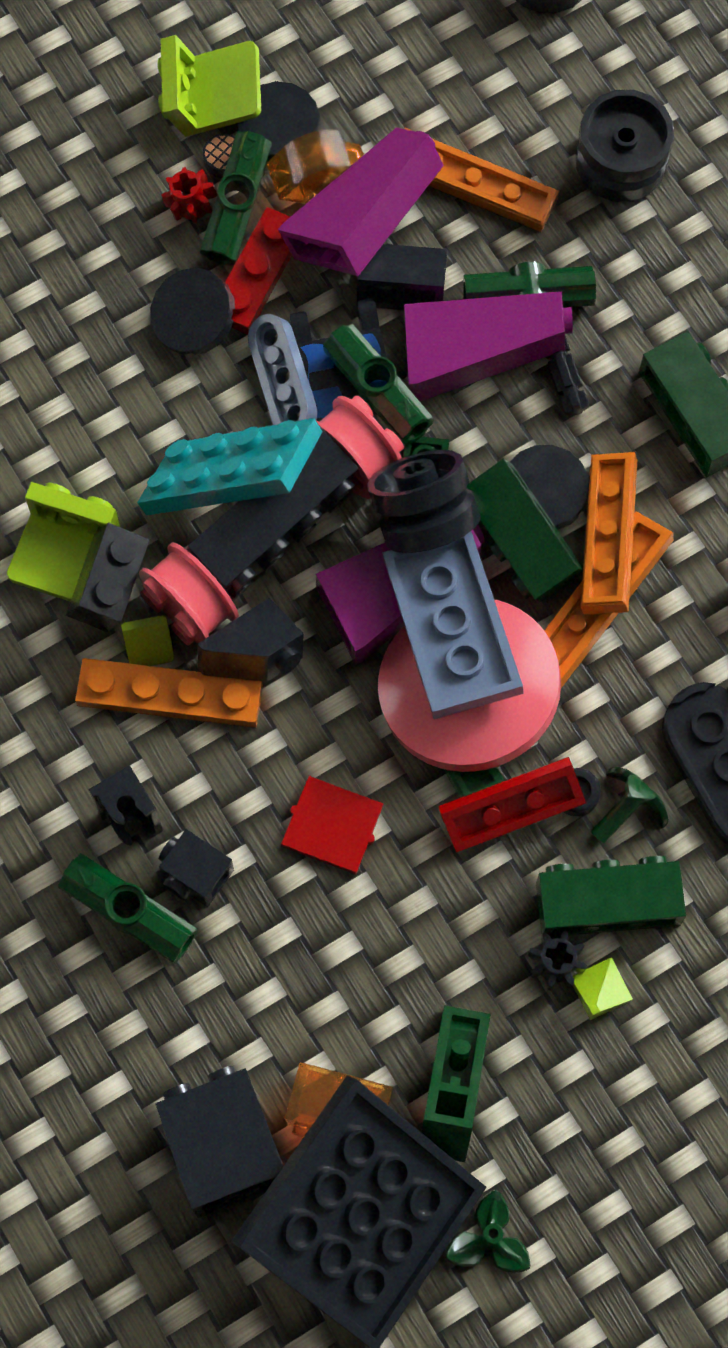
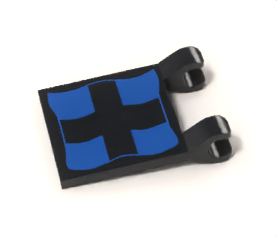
M373 298L361 299L357 303V316L362 330L359 332L381 357L387 358L375 300ZM301 311L290 314V325L293 329L317 406L316 421L320 422L333 410L335 398L345 396L352 399L354 396L360 397V394L324 352L323 344L329 338L312 341L307 313ZM375 380L369 386L379 388L385 386L387 382ZM372 410L373 416L378 415L375 411Z

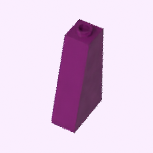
M397 127L280 226L278 231L294 259L359 276L444 166L435 148V142L429 134L422 131L415 132Z
M562 291L404 304L409 389L419 401H423L553 355L557 351H564L565 334L573 333L571 307L563 308Z
M477 524L471 532L480 556L484 536ZM385 542L316 574V590L355 665L364 662L404 626L384 563L382 552L390 550Z

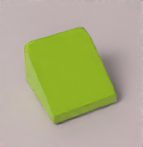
M162 615L135 620L121 625L129 664L153 666L169 663L174 660L166 616Z

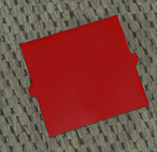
M309 776L297 806L294 805L290 809L292 818L282 840L281 847L357 875L368 844L371 845L375 841L373 832L384 804Z

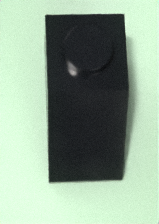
M268 598L197 644L198 670L206 676L268 682L280 673L286 674L292 671L303 659L304 633Z

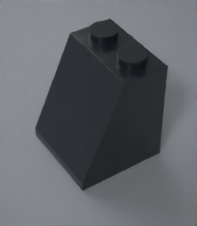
M235 1066L219 1069L207 1076L209 1079L208 1083L191 1089L189 1083L173 1087L163 1093L164 1100L155 1103L189 1203L197 1218L266 1192L283 1168L281 1158L246 1068L236 1071Z

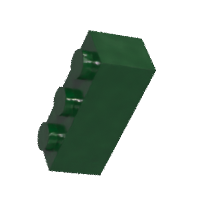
M689 331L644 353L638 373L707 478L728 467V381L724 377H718L711 366V358L706 347L701 342L696 343Z
M503 458L468 483L466 488L473 491L481 517L478 525L483 523L492 536L486 542L501 563L506 559L516 571V574L511 579L526 599L533 596L535 600L543 603L583 575V566L512 463Z
M649 856L639 859V864L620 866L619 860H602L594 862L592 868L574 870L573 864H555L546 867V872L539 873L536 881L541 935L546 932L550 937L561 936L564 930L568 931V935L681 926L686 918V908L680 862H667L665 856Z

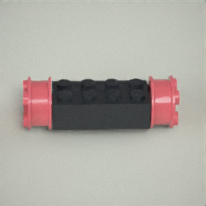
M338 396L333 401V410L320 422L316 421L323 432L290 493L238 501L189 544L187 550L181 545L172 542L167 547L169 555L153 569L142 568L139 571L140 579L145 588L140 592L141 596L154 611L158 613L163 610L174 622L171 625L172 630L186 645L189 646L194 641L196 643L203 641L226 619L230 621L237 619L239 614L233 601L252 584L251 580L256 575L255 571L259 567L265 572L273 567L284 556L285 553L283 551L290 545L288 541L292 538L297 543L303 540L317 526L316 522L323 515L321 512L326 509L329 514L333 513L349 498L348 493L351 490L363 498L370 499L367 483L371 477L383 467L402 458L399 452L404 449V446L399 437L390 429L386 428L384 430L372 417L373 412L369 405L361 397L354 396L352 399H349L345 396Z

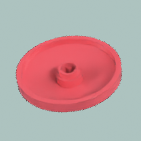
M495 600L523 684L524 694L438 719L433 718L405 626L395 635L384 654L380 666L378 695L382 712L390 730L399 743L412 755L427 764L450 771L470 772L487 770L519 757L530 749L545 733L556 713L560 699V667L555 649L545 631L532 617L519 608Z

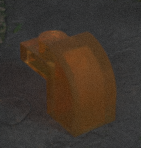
M319 130L298 137L285 145L267 163V167L279 200L308 203L339 175L350 168L364 153L360 144L343 142L339 130Z

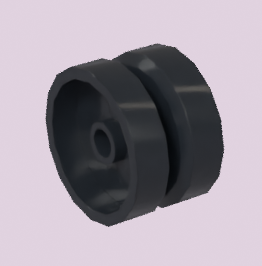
M614 90L599 96L587 107L580 123L579 140L575 153L576 170L583 184L597 196L614 202L635 201L649 195L661 184L666 172L669 154L674 141L673 120L666 107L653 96L637 90Z
M452 450L420 452L401 458L383 467L371 477L367 483V488L375 512L382 515L379 519V524L387 548L399 553L429 551L464 537L477 526L481 517L473 491L466 488L469 478L461 454Z

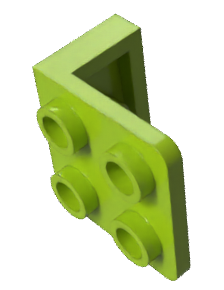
M176 35L161 39V57L158 58L157 62L158 71L162 78V94L158 97L159 108L163 117L169 119L185 137L247 121L259 116L261 113L259 48L253 41L242 42L194 56Z
M31 482L25 496L30 517L8 567L7 575L12 583L71 602L94 534L107 523L120 527L117 512L109 502L101 498L89 496L86 500L71 495L68 489L55 483H46L43 486Z

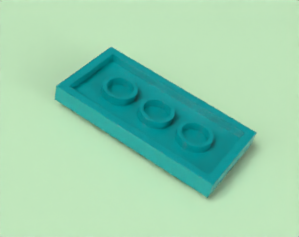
M315 418L299 421L287 420L277 425L260 428L249 427L243 431L227 434L215 433L208 437L194 440H178L166 449L165 457L156 472L149 478L147 487L137 503L147 516L290 493L323 431Z

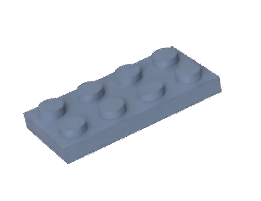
M470 531L464 537L448 545L429 551L399 553L389 550L382 552L433 718L438 719L524 694L523 684L472 532Z

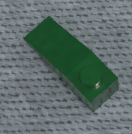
M444 1005L421 1133L452 1159L465 1163L473 1128L491 1014Z

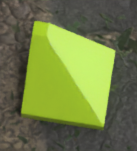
M612 957L587 968L584 973L572 975L574 978L573 987L590 1020L633 1000Z

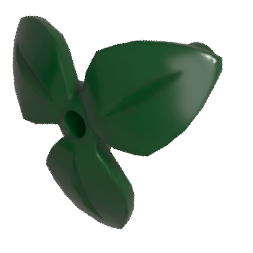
M612 767L607 771L606 776L626 783V794L590 831L599 841L604 844L640 805H649L654 810L661 828L668 824V814L662 799L638 775L620 767Z
M492 1190L480 1200L474 1215L478 1226L483 1231L481 1236L470 1232H461L450 1242L446 1251V1258L457 1266L472 1267L480 1263L487 1249L491 1250L496 1268L511 1273L527 1271L531 1266L527 1248L518 1238L503 1237V1228L509 1222V1208L502 1194L497 1190Z

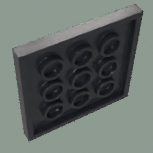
M347 1075L231 1242L369 1348H380L487 1187L357 1079Z

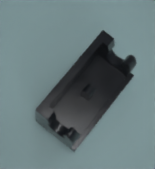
M383 244L358 276L357 303L361 299L373 298L376 308L405 310L404 304L443 301L447 249Z
M130 765L89 789L101 819L105 820L107 818L118 838L127 845L133 844L130 834L125 831V825L127 822H133L135 819L142 822L143 829L152 838L163 832L157 809Z

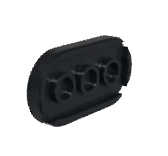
M701 682L682 689L674 696L663 718L662 734L670 755L711 828L728 845V687L725 689L721 686H715L716 683Z

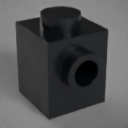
M185 829L179 839L173 836L166 843L158 858L162 862L159 866L161 875L166 879L163 886L180 899L186 901L190 895L207 908L234 871L231 858L187 829Z

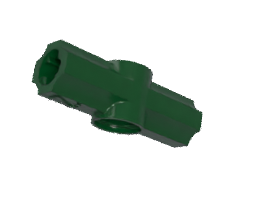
M237 131L223 178L218 185L216 201L200 249V254L211 261L224 265H235L272 147V142L261 134L251 131ZM232 191H239L246 196L247 201L240 205H234L228 202L225 195Z
M524 262L514 265L508 272L463 275V299L562 291L563 308L595 306L596 278L592 266L546 269V266L542 263Z
M353 324L349 326L342 325L332 332L329 339L323 344V350L356 388L360 397L369 405L371 410L379 415L390 430L399 437L403 445L409 442L414 443L425 435L428 428L433 424V416L397 376L394 364L389 359L381 357ZM375 380L387 382L385 386L379 388L369 386Z
M82 853L71 861L58 884L59 889L110 921L118 931L133 936L174 964L184 956L198 932L196 927L145 895L139 886L125 882ZM126 899H134L140 903L138 912L130 918H122L116 914L118 904Z

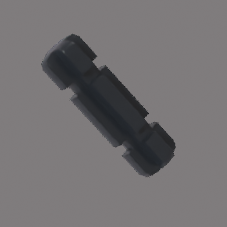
M565 336V350L557 351L553 355L547 356L546 359L551 358V361H548V366L558 394H563L564 396L560 398L564 412L567 415H578L589 408V401L585 390L580 391L579 389L583 387L573 355L571 353L567 354L570 351V347Z

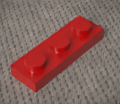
M266 207L225 281L235 299V310L233 309L231 318L233 324L231 328L247 335L252 323L259 317L292 257L289 248L278 231L280 226L290 216Z
M567 757L440 805L439 810L457 853L584 805L586 800L570 758Z

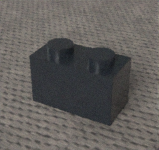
M107 523L97 531L92 539L66 616L105 632L110 631L121 623L150 539L111 523Z

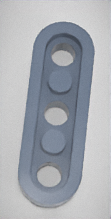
M273 314L261 315L252 323L249 329L248 344L273 425L287 420L299 421L310 418L317 420V406L291 325L285 319ZM278 334L277 341L273 344L274 337ZM289 372V373H290L289 379H288V381L285 383V377H286L287 373Z

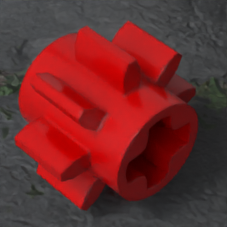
M182 167V170L173 177L166 178L170 191L164 192L161 196L165 206L171 208L170 210L176 221L184 217L192 220L193 223H197V219L203 217L206 213H212L209 199L215 198L217 192L213 183L208 182L204 170L201 169L195 173L187 170L186 167Z

